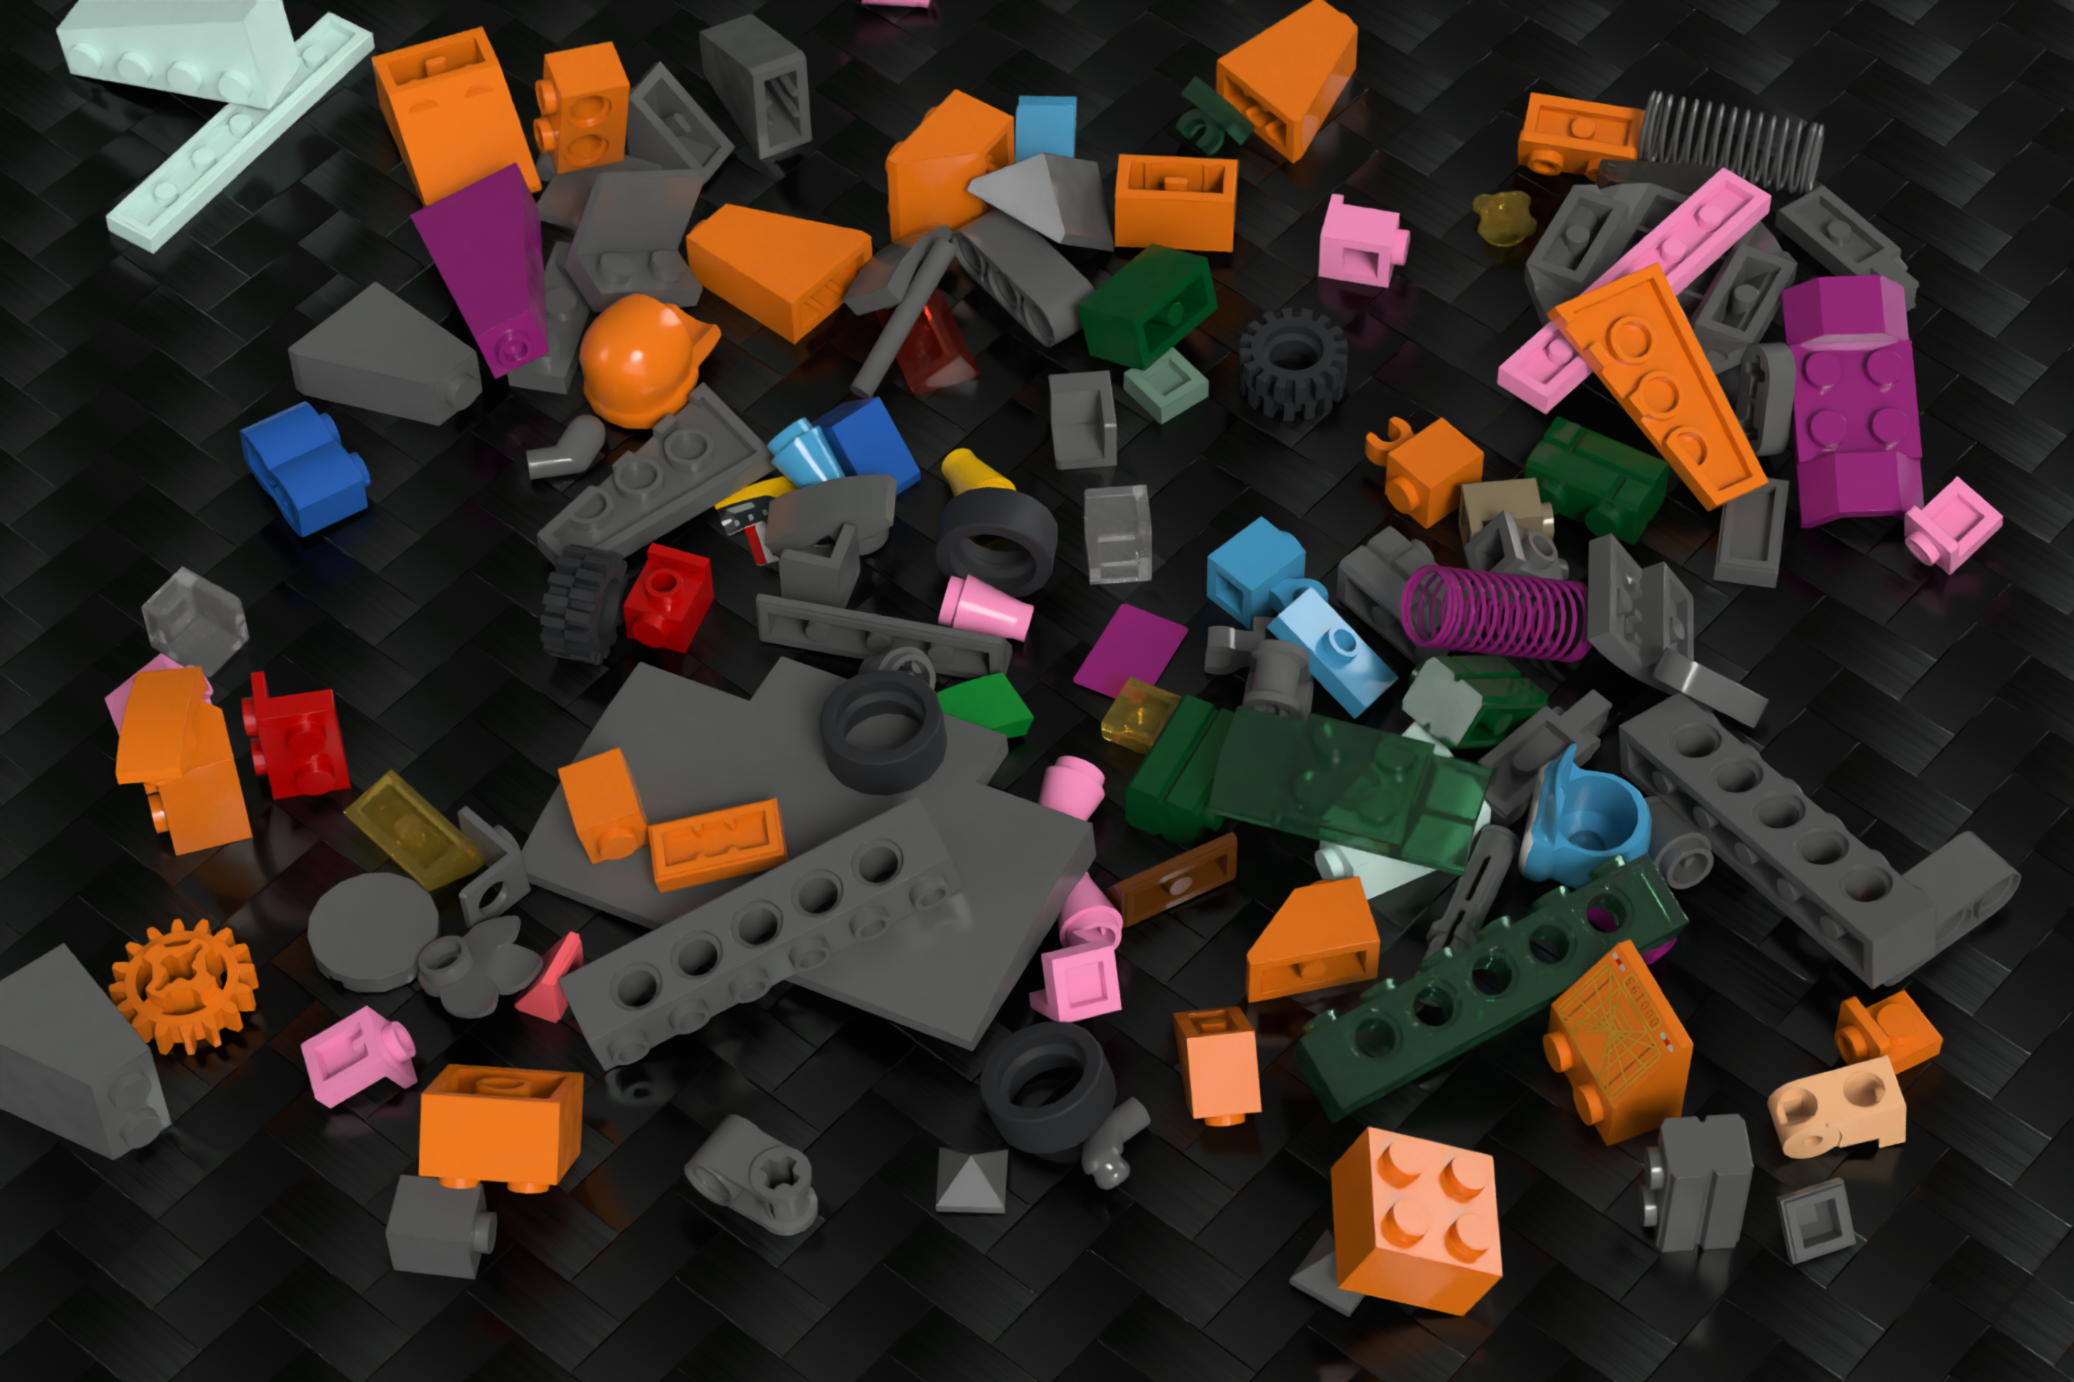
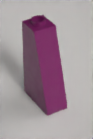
M517 163L410 215L495 379L550 352L540 212Z

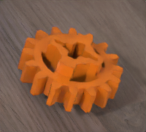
M181 919L173 920L171 933L162 935L159 930L152 926L147 929L148 944L143 947L140 944L129 942L125 946L129 962H114L112 970L116 983L109 985L112 1003L145 1043H148L153 1038L156 1039L160 1054L167 1055L174 1043H183L187 1055H193L197 1048V1041L204 1038L214 1047L222 1045L219 1031L226 1027L239 1032L243 1028L239 1011H254L256 1007L253 990L259 988V983L246 943L235 945L232 930L227 927L219 931L215 936H212L208 920L201 919L194 931H185ZM225 971L227 981L222 990L220 989L223 986L220 975ZM146 983L148 984L145 987L147 999L143 1002L141 1000V994L143 987Z

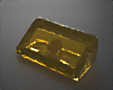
M392 769L343 811L344 815L427 892L469 875L484 865L474 843Z

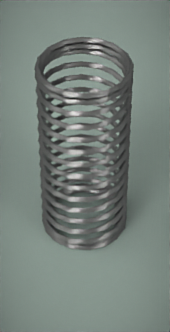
M1656 90L1652 91L1646 105L1637 147L1638 163L1643 162L1644 164L1651 165L1658 155V164L1661 168L1667 165L1671 157V167L1673 170L1679 169L1684 159L1683 165L1686 173L1691 172L1695 164L1697 173L1700 176L1705 174L1708 166L1711 177L1720 171L1722 166L1728 170L1732 136L1738 112L1737 107L1732 108L1726 137L1715 168L1719 133L1725 110L1723 104L1719 105L1713 135L1702 166L1704 143L1712 103L1710 101L1706 103L1697 144L1689 163L1693 128L1699 106L1698 99L1693 100L1686 135L1676 161L1678 138L1686 98L1685 96L1680 98L1675 126L1664 157L1665 136L1673 103V95L1671 93L1667 95L1659 131L1664 94L1662 91L1658 93ZM1747 109L1744 113L1739 139L1729 171L1734 173L1735 170V174L1745 179L1748 173L1749 183L1753 185L1758 182L1761 175V183L1764 189L1770 186L1775 175L1774 186L1778 192L1782 190L1788 177L1787 189L1790 194H1793L1797 187L1799 196L1811 192L1823 143L1824 125H1818L1817 122L1810 124L1800 164L1794 179L1795 163L1803 124L1801 119L1797 121L1790 151L1781 177L1782 160L1790 119L1788 116L1784 118L1777 149L1768 174L1769 157L1777 119L1775 114L1772 115L1762 154L1754 175L1764 114L1762 111L1758 113L1748 155L1741 172L1746 133L1751 114L1750 110Z

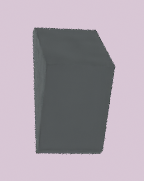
M660 61L653 64L629 92L626 127L629 159L656 170L698 169L705 178L704 185L735 148Z

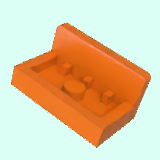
M1531 92L1524 129L1520 131L1518 140V165L1528 166L1532 171L1544 175H1557L1561 172L1586 175L1591 181L1600 184H1616L1619 181L1633 183L1637 165V147L1645 110Z

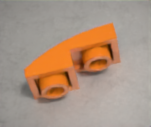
M201 666L137 673L127 700L119 737L116 762V776L119 784L143 782L148 786H161L184 777L198 746L192 721L207 690Z

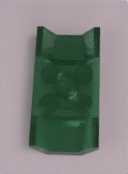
M1238 706L1219 754L1209 801V812L1464 876L1475 826L1488 788L1495 784L1498 767L1435 752L1434 743L1309 713L1307 720L1255 707Z

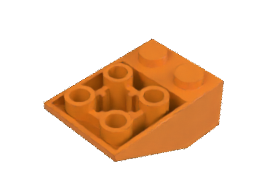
M483 27L372 57L380 108L424 208L514 163H517L531 193L542 190L541 182L502 69Z

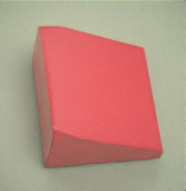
M571 931L541 957L544 961V967L536 979L520 992L514 1004L517 1010L554 1023L562 1018L569 1003L558 979L585 966L580 936Z

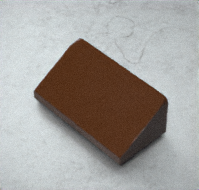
M1232 831L1102 891L1120 913L1123 919L1122 928L1134 925L1235 879L1238 838Z

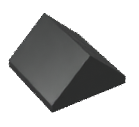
M1043 152L975 178L967 189L970 193L1060 244L1114 251L1116 247L1115 227L1097 162Z

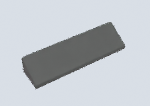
M759 593L756 598L759 640L863 660L871 655H881L896 648L914 647L928 656L935 673L968 679H976L1001 672L1006 676L1012 657V645L1004 637Z

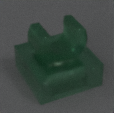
M1196 76L1181 93L1195 109L1187 111L1180 117L1176 129L1190 140L1199 128L1206 127L1204 135L1198 140L1196 145L1208 156L1219 150L1224 141V133L1239 145H1242L1255 129L1250 121L1234 105Z

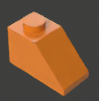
M1359 876L1337 881L1324 879L1314 882L1309 886L1293 890L1247 953L1245 994L1248 1003L1377 978L1380 938Z
M1233 1006L1172 1013L1186 1105L1194 1119L1204 1118L1205 1124L1209 1126H1229L1244 1122L1245 1113L1262 1112L1255 1031L1240 1007Z

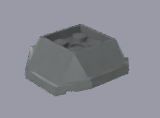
M1623 183L1599 189L1596 184L1574 185L1526 262L1524 280L1542 327L1551 321L1547 313L1553 307L1576 298L1690 196L1653 183ZM1761 221L1753 226L1676 296L1715 375L1740 365L1747 347L1759 344L1781 305L1780 294L1782 290L1790 288L1795 280L1798 263L1787 251H1782L1776 238Z

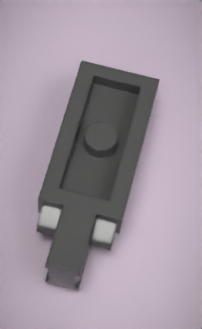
M1824 185L1777 210L1775 226L1835 276H1884L1904 286L1906 312L1915 308L1916 303L1914 302L1919 282L1906 272L1908 267L1900 258L1902 249Z
M1592 689L1566 712L1559 706L1551 709L1546 705L1469 768L1465 773L1491 808L1490 822L1494 825L1508 828L1530 810L1539 769L1551 760H1560L1572 743H1577L1573 762L1579 768L1592 758V754L1600 747L1601 739L1598 736L1610 725L1608 717L1612 703Z

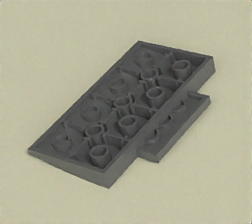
M781 656L749 701L639 662L609 704L571 764L620 747L635 779L649 825L777 798L782 813L788 861L918 795L948 850L964 887L952 893L940 906L926 911L919 910L891 924L890 928L881 936L870 941H858L831 955L829 960L821 967L809 972H798L784 980L973 1051L1063 910L1072 890L1082 880L1094 861L1096 849L1093 824L987 786L1009 752L1007 735L943 713L948 742L944 760L932 777L906 792L889 796L862 794L844 786L829 770L819 726L824 702L837 686L848 679ZM882 714L869 717L855 725L845 739L848 744L859 749L882 752L899 748L909 742L922 727L918 721L904 715ZM561 782L521 850L529 883L652 930L773 870L769 869L660 893L655 883L650 845L636 849L634 853L625 858L605 860L592 865L576 832ZM896 871L881 873L872 883L887 881ZM836 902L823 903L812 914L824 913L831 909ZM768 932L759 936L753 945L768 942L776 932Z

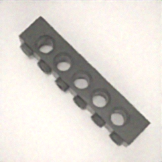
M1679 692L1619 725L1621 773L1648 796L1662 798L1666 804L1706 835L1711 842V850L1870 988L1878 987L1936 952V920L1938 913L1936 904L1927 891L1920 886H1913L1890 867L1886 858L1879 851L1866 847L1846 830L1844 824L1837 816L1824 812L1803 794L1796 782L1790 778L1782 777L1762 760L1754 747L1748 743L1740 742L1722 727L1712 712L1707 709H1701L1682 692Z
M917 795L558 979V982L588 1045L603 1069L607 1071L617 1065H628L640 1060L649 1052L650 1048L677 1034H688L697 1031L706 1025L712 1016L738 1003H749L759 999L769 991L771 986L798 972H809L821 967L829 960L831 955L858 941H870L881 936L890 928L891 924L919 910L926 911L940 906L952 893L964 886L948 850ZM896 871L887 881L872 883L881 873ZM826 902H836L828 911L812 914L819 905ZM768 932H776L768 942L753 945L759 936ZM716 963L709 972L693 976L695 971L702 965ZM656 993L647 1004L633 1007L640 997Z

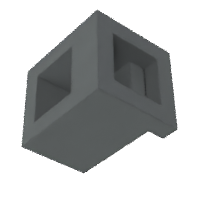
M1502 510L1464 546L1469 568L1472 570L1566 581L1568 579V564L1564 559L1558 557V552L1552 538L1539 531H1531L1517 526L1513 513ZM1485 582L1481 584L1483 588L1486 586ZM1496 583L1493 584L1495 589L1498 586ZM1507 584L1504 586L1505 590L1509 587ZM1518 585L1515 587L1517 591L1520 589ZM1477 588L1476 594L1480 596L1479 589ZM1541 588L1538 589L1540 594L1543 591ZM1488 589L1485 596L1486 599L1490 600L1492 594ZM1501 590L1497 594L1498 603H1500L1503 597ZM1512 591L1508 596L1509 606L1514 599ZM1524 593L1519 597L1521 606L1525 600ZM1535 594L1531 597L1532 608L1537 600ZM1544 595L1542 598L1543 606L1547 601L1546 595Z

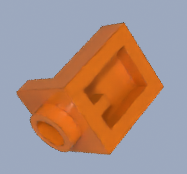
M1905 990L1867 1008H1864L1855 996L1842 1001L1834 1033L1836 1047L1848 1065L1888 1055L1895 1075L1938 1055L1943 1041L1941 1035Z

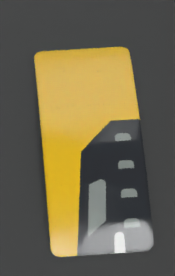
M786 476L773 478L746 486L717 503L715 508L726 534L731 535L739 530L768 520L770 501L799 488Z

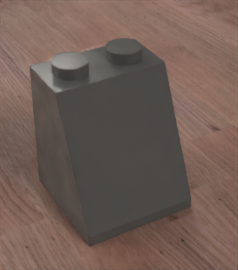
M63 943L0 981V1109L107 1158L116 1160L133 1148H141L149 1144L162 1130L172 1125L150 1048Z

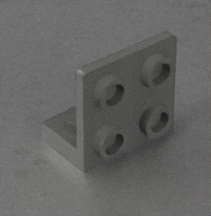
M698 169L603 172L596 177L564 264V268L594 312H603L618 299L635 293L644 294L663 304H674L678 307L697 305L703 287L678 252V247L705 180Z

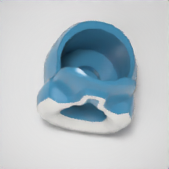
M1572 743L1560 760H1551L1539 769L1519 854L1518 868L1522 876L1531 881L1543 882L1551 878L1580 891H1585L1603 873L1620 872L1630 874L1636 873L1640 869L1651 843L1652 818L1648 804L1640 792L1628 781L1614 774L1580 769L1573 762L1577 743Z

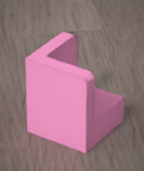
M1085 929L1070 932L1071 947L1041 954L1046 989L1029 993L1031 1008L1055 1022H1073L1122 1009L1113 944Z

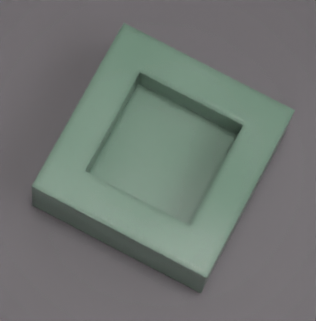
M1173 347L1147 370L1142 371L1131 368L1124 373V390L1160 424L1165 423L1208 397L1209 380Z

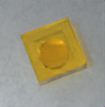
M1130 677L1102 720V738L1147 755L1182 697Z

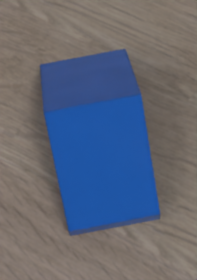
M879 396L844 402L810 423L813 427H821L846 477L890 474L897 480L896 495L921 480V472Z

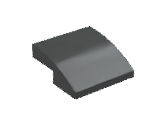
M1612 533L1589 541L1587 639L1613 664L1641 682L1671 695L1681 692L1651 675L1666 647L1694 661L1693 595L1664 561L1641 569Z

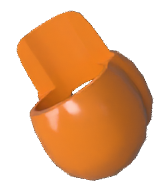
M635 293L618 299L593 321L581 341L579 361L584 375L583 392L596 414L608 422L624 428L649 429L660 422L668 413L676 416L689 403V394L695 390L699 377L698 367L715 348L721 338V330L716 324H707L696 320L682 311L677 305L663 304L644 294Z

